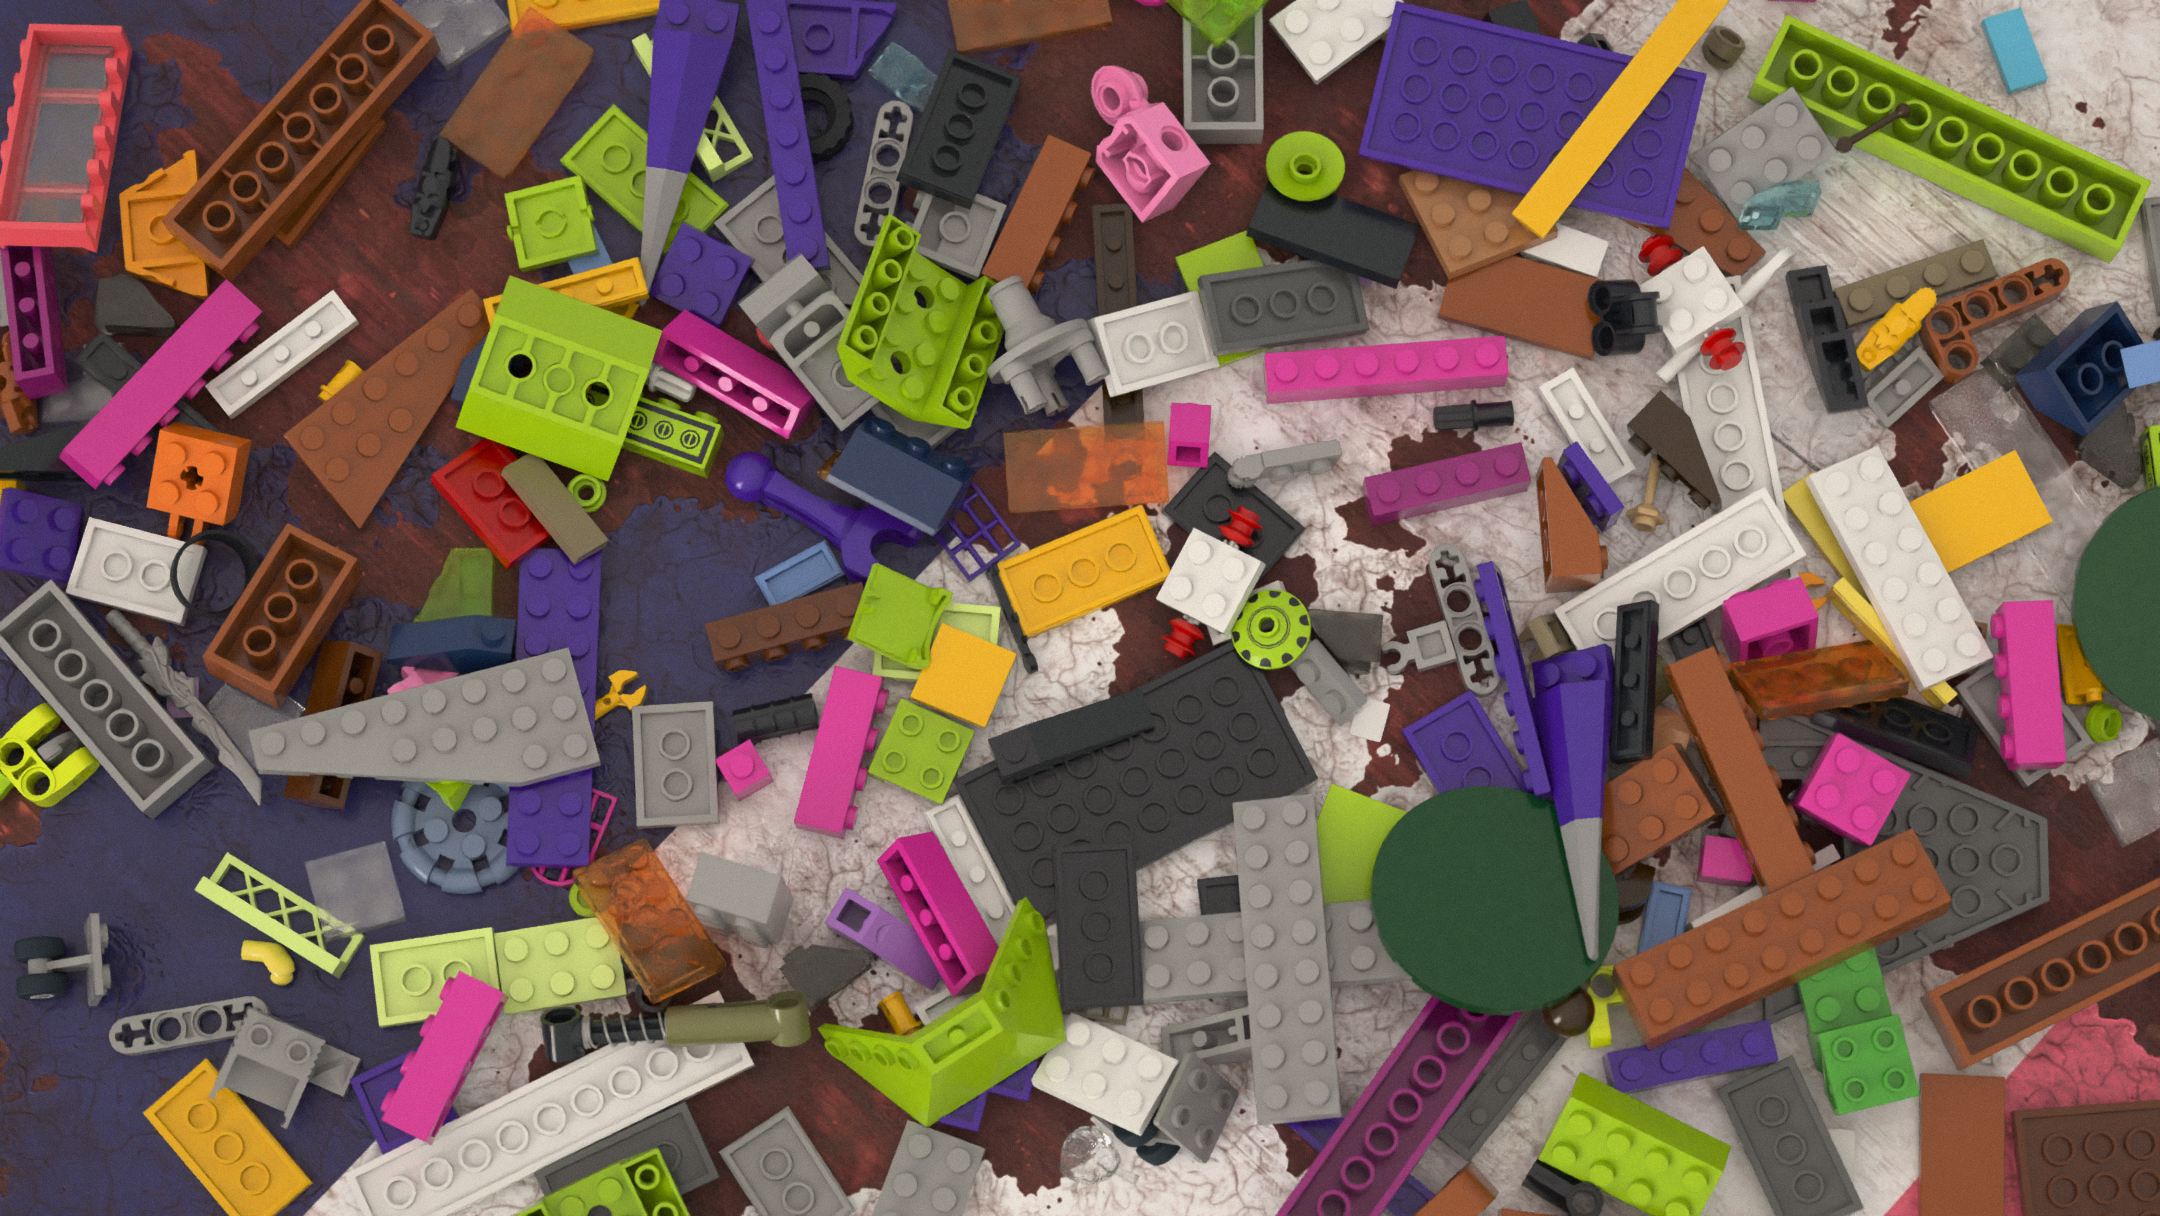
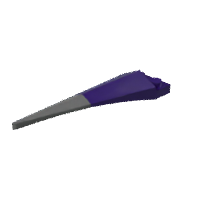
M660 0L653 35L640 265L648 294L701 136L734 46L741 9L738 4L716 0ZM647 299L638 301L641 307L646 304Z
M1605 643L1532 663L1535 698L1532 700L1587 955L1594 961L1598 958L1602 817L1614 685L1612 648Z

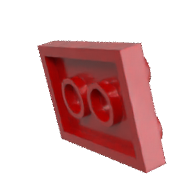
M485 438L433 473L430 482L508 570L536 548L551 540L552 536L501 475L503 468L518 460V458L506 445Z

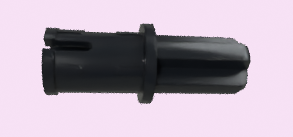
M1471 400L1470 404L1436 406L1433 409V425L1436 430L1472 428L1473 432H1477L1478 427L1513 426L1514 411L1512 400L1491 403H1476V400Z

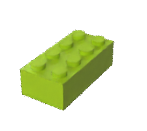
M1580 1072L1547 1134L1538 1159L1585 1183H1591L1601 1191L1652 1216H1699L1724 1172L1731 1146Z

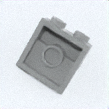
M919 190L913 204L914 208L919 209L914 223L906 221L905 224L922 234L916 249L917 253L939 267L941 266L963 276L978 280L1007 205L976 194L972 207L969 210Z

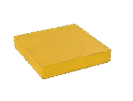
M942 623L930 650L929 667L921 670L910 698L986 730L1015 663L1017 653Z

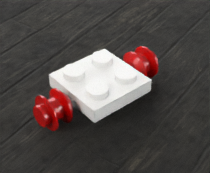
M1660 234L1651 236L1642 244L1638 258L1642 263H1650L1647 272L1650 276L1655 277L1639 287L1641 292L1658 291L1660 293V298L1656 300L1658 324L1663 326L1664 335L1677 355L1705 339L1701 345L1700 352L1704 356L1712 355L1709 366L1714 370L1722 369L1724 371L1734 368L1742 360L1745 345L1743 342H1733L1736 337V331L1733 328H1721L1745 314L1747 311L1704 246L1682 259L1683 252L1680 249H1671L1674 244L1672 236H1662Z
M1239 506L1236 512L1228 509L1227 511L1232 517L1230 524L1219 525L1223 537L1226 538L1224 542L1193 528L1156 597L1159 602L1185 614L1183 618L1187 621L1181 618L1168 621L1173 627L1170 636H1160L1161 639L1166 641L1163 649L1185 660L1188 653L1196 656V653L1191 648L1194 641L1205 640L1201 629L1194 626V624L1198 626L1199 623H1202L1226 636L1229 635L1266 566L1262 561L1239 550V546H1255L1254 541L1250 537L1253 530L1264 529L1258 524L1260 516L1242 506Z

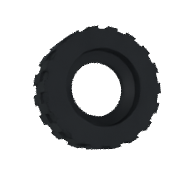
M807 72V74L802 75L799 73L803 101H817L827 109L829 114V122L825 130L816 136L809 137L813 164H819L820 161L824 160L827 162L833 159L835 154H840L844 149L845 143L849 142L851 138V129H853L854 121L849 97L846 91H842L841 85L836 81L830 80L829 76L824 74L822 76L816 75L815 72Z

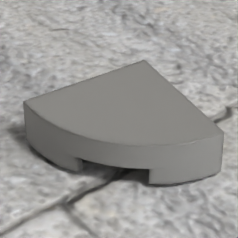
M68 731L48 741L38 748L37 751L47 763L57 767L69 755L85 745L73 731Z

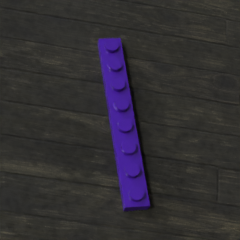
M746 0L787 258L790 261L798 253H801L817 272L831 270L787 0Z

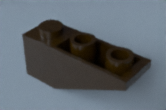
M1660 390L1627 424L1628 434L1631 436L1628 442L1644 457L1649 453L1661 463L1657 468L1668 480L1674 484L1680 480L1689 488L1690 491L1687 493V496L1699 508L1705 511L1709 507L1717 514L1722 509V500L1691 418Z

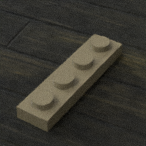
M1981 239L1833 290L1834 298L1839 297L1846 329L1884 317L1895 303L1903 304L1920 288L1931 287V290H1935L1936 297L1941 298L1994 280L1997 277V272L1985 242Z

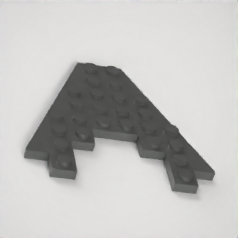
M1767 700L1756 701L1757 730L1765 745L1762 755L1768 767L1772 765L1776 769L1781 780H1799L1800 789L1828 737L1838 732L1811 723V719ZM1844 735L1911 775L1871 846L1860 848L1841 837V861L1913 828L1952 899L1945 915L1875 947L1882 975L2050 901L2047 818L1874 745ZM1799 813V821H1813ZM1796 983L1762 999L1763 1020L1769 1019L1770 1024L1803 1010Z

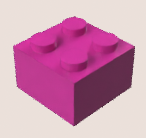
M1801 576L1791 580L1778 579L1767 587L1753 592L1740 591L1723 601L1721 640L1738 680L1815 655L1819 617Z
M1836 733L1828 737L1791 806L1794 810L1860 848L1869 847L1873 844L1911 774L1844 735Z

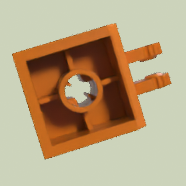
M173 422L160 429L146 507L171 513L167 537L180 540L184 530L185 517L195 519L191 537L207 531L209 523L224 526L236 518L240 508L252 440L179 422ZM195 467L197 468V474L202 476L203 480L196 475ZM205 540L196 542L194 544L203 546Z

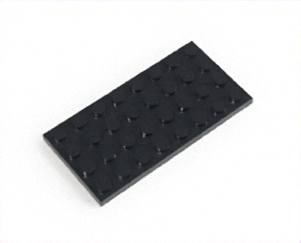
M1232 641L1137 688H1141L1156 727L1003 785L994 760L954 780V784L1016 905L1018 901L1027 897L1033 908L1042 915L1043 919L1055 913L1052 845L1134 841L1137 872L1234 823L1232 803L1286 797L1318 780L1262 670L1247 663L1238 654Z

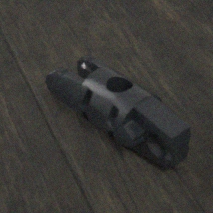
M443 136L434 139L430 147L431 150L428 152L425 166L422 168L413 200L409 232L419 239L436 240L448 213L457 180L456 174L461 156L460 151L455 146L453 147L452 143Z

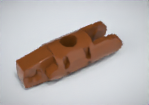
M7 332L0 341V407L4 412L11 433L30 434L39 428L36 398L29 400L15 382L10 332Z

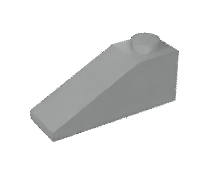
M1248 1006L1161 1028L1163 1053L1179 1060L1180 1064L1187 1052L1195 1053L1208 1065L1252 1060Z

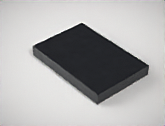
M1214 451L1208 458L1207 468L1200 467L1165 506L1162 514L1188 536L1193 528H1196L1222 542L1226 538L1223 537L1219 525L1230 524L1232 517L1228 513V509L1236 512L1238 507L1242 506L1259 515L1258 524L1264 529L1253 530L1250 537L1254 541L1255 546H1239L1240 551L1262 561L1266 565L1253 588L1254 590L1304 534L1306 528L1255 485L1249 488L1242 487L1241 489H1236V487L1228 484L1227 473L1232 465Z

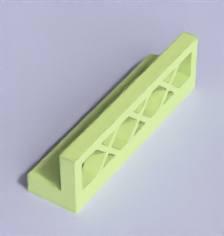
M646 33L633 39L632 43L638 58L651 78L653 39L649 40ZM717 95L711 108L719 116L715 131L704 128L696 151L698 159L712 182L754 160L753 155ZM723 124L729 134L721 132ZM708 137L713 138L712 142L709 141ZM718 140L735 143L741 154L723 164L716 152Z
M228 852L211 878L208 879L203 876L195 888V891L338 979L365 939V936ZM231 865L244 872L247 889L230 893L219 886ZM252 878L264 885L253 887ZM272 889L278 893L281 910L265 914L258 910L255 893ZM249 895L250 904L239 897ZM285 898L298 906L287 908ZM306 910L313 916L316 931L297 934L292 930L289 914ZM283 916L285 926L273 918ZM320 919L332 927L322 929ZM340 931L352 938V940L338 959L326 951L323 935ZM317 937L319 946L307 939Z

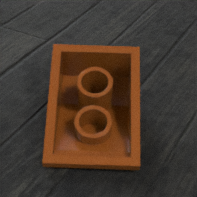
M1543 457L1535 477L1545 593L1587 591L1597 585L1599 579L1604 576V570L1608 569L1606 545L1600 546L1599 533L1551 457Z

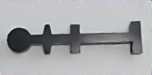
M995 564L989 567L985 574L993 586L1022 655V661L1027 673L1038 672L1036 658L1027 644V635H1024L1018 623V614L1013 611L998 575L1000 570L998 565Z

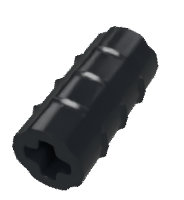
M812 693L795 697L791 695L790 698L777 701L771 700V702L759 705L752 704L750 707L732 711L739 744L749 739L752 743H761L764 740L781 738L782 736L795 733L801 734V732L819 728L818 713Z

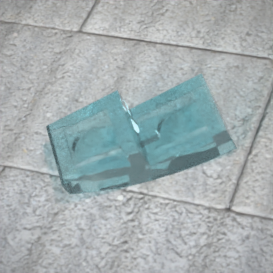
M892 41L868 70L869 74L922 116L938 76L926 69L922 60Z
M1819 180L1786 183L1755 194L1747 199L1737 222L1738 230H1777L1782 217H1811L1822 193Z

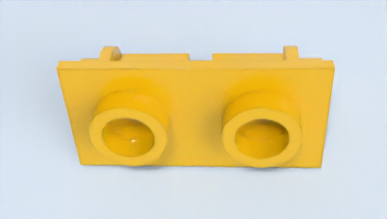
M2056 624L2058 635L2056 644L2063 674L2061 687L2066 698V704L2091 707L2092 703L2102 702V694L2106 693V689L2096 679L2086 664L2075 638L2073 626Z

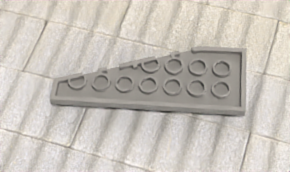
M569 647L248 731L259 774L310 776V774L336 775L337 778H353V776L375 777L376 780L436 783L456 781L476 785L496 783L522 787L601 766Z

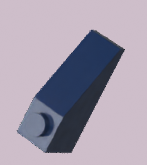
M475 614L392 626L387 664L469 674L511 663L516 620Z

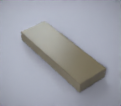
M528 453L503 468L501 473L503 478L574 565L606 547L609 539L542 458Z

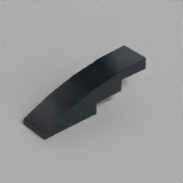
M1827 265L1788 271L1785 279L1794 315L1817 388L1828 415L1868 408L1869 404L1851 330L1846 331L1839 297L1834 298Z

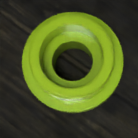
M585 473L579 474L567 486L568 491L586 513L597 511L606 500V487L601 479ZM591 488L594 490V495L590 500H582L580 498V493L583 489Z
M2099 702L2095 704L2085 717L2084 725L2086 732L2093 742L2104 743L2114 740L2122 727L2120 712L2109 703Z

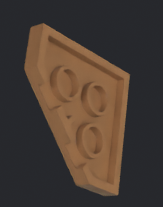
M1416 170L1402 174L1399 177V184L1449 280L1557 238L1558 229L1556 225L1552 227L1544 239H1541L1511 216L1525 196Z

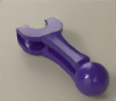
M747 451L736 455L729 462L725 471L726 486L735 498L749 503L762 500L765 506L782 511L814 529L840 551L842 570L846 578L853 584L862 582L864 588L872 565L875 563L882 565L871 553L879 543L891 541L911 547L918 543L924 533L873 505L855 510L817 497L775 470L772 462L765 455L758 452Z

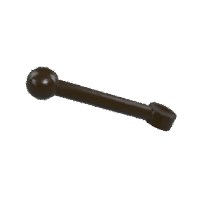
M1906 103L1898 104L1894 112L1850 138L1841 137L1836 144L1837 150L1842 154H1846L1851 151L1853 144L1898 118H1907L1911 114L1910 106Z

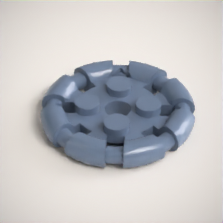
M404 781L402 786L405 789L400 800H395L392 809L393 841H398L402 853L399 857L420 881L426 885L430 882L439 885L444 892L472 894L482 892V887L497 882L498 885L520 868L506 866L507 847L500 845L508 830V812L505 813L501 800L509 798L510 786L490 783L487 787L474 784L469 789L461 807L454 812L444 804L440 795L425 782ZM419 795L430 799L425 813L414 808ZM463 811H471L476 816L475 827L465 833L457 831L454 825L456 816ZM424 832L429 843L417 847L414 835ZM487 856L490 867L476 872L473 861ZM442 857L454 861L449 871L438 868Z

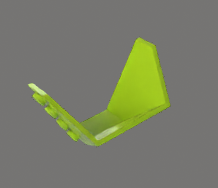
M1027 897L1018 901L980 992L909 1037L824 1023L817 1029L826 1040L824 1043L825 1048L833 1057L841 1060L923 1126L928 1128L936 1123L938 1119L955 1111L1067 1040L1047 927L1042 915L1033 908Z

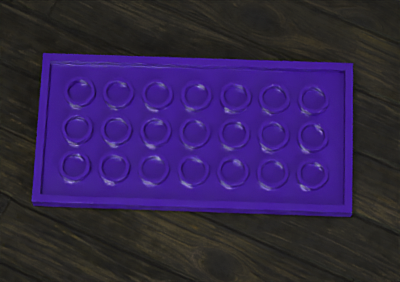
M1396 1L1358 157L1526 196L1634 56ZM1678 67L1569 207L1669 230L1707 74Z

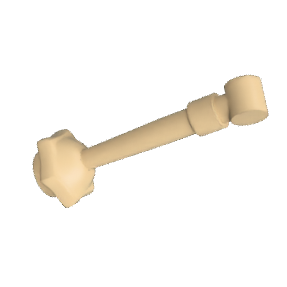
M1652 455L1644 501L1642 504L1626 512V517L1632 521V527L1645 532L1655 531L1657 525H1663L1666 522L1665 517L1653 505L1660 471L1657 467L1661 463Z

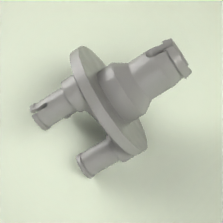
M1018 275L1011 276L989 289L990 292L987 293L989 301H992L995 313L1006 331L1004 346L1007 350L1004 355L988 368L987 375L993 384H1011L1024 409L1025 415L1044 408L1047 417L1056 414V410L1060 413L1070 405L1053 376L1056 373L1054 367L1063 358L1072 355L1088 386L1101 381L1110 373L1105 368L1093 345L1095 339L1085 319H1074L1056 325L1052 318L1040 312L1030 292L1023 285L1022 282L1024 281Z

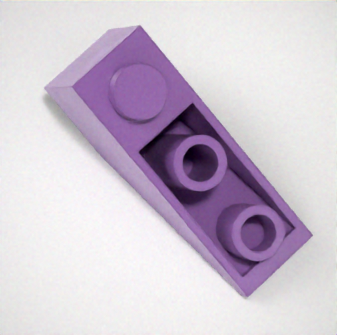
M845 888L825 921L827 928L933 991L941 975L916 930L851 889Z

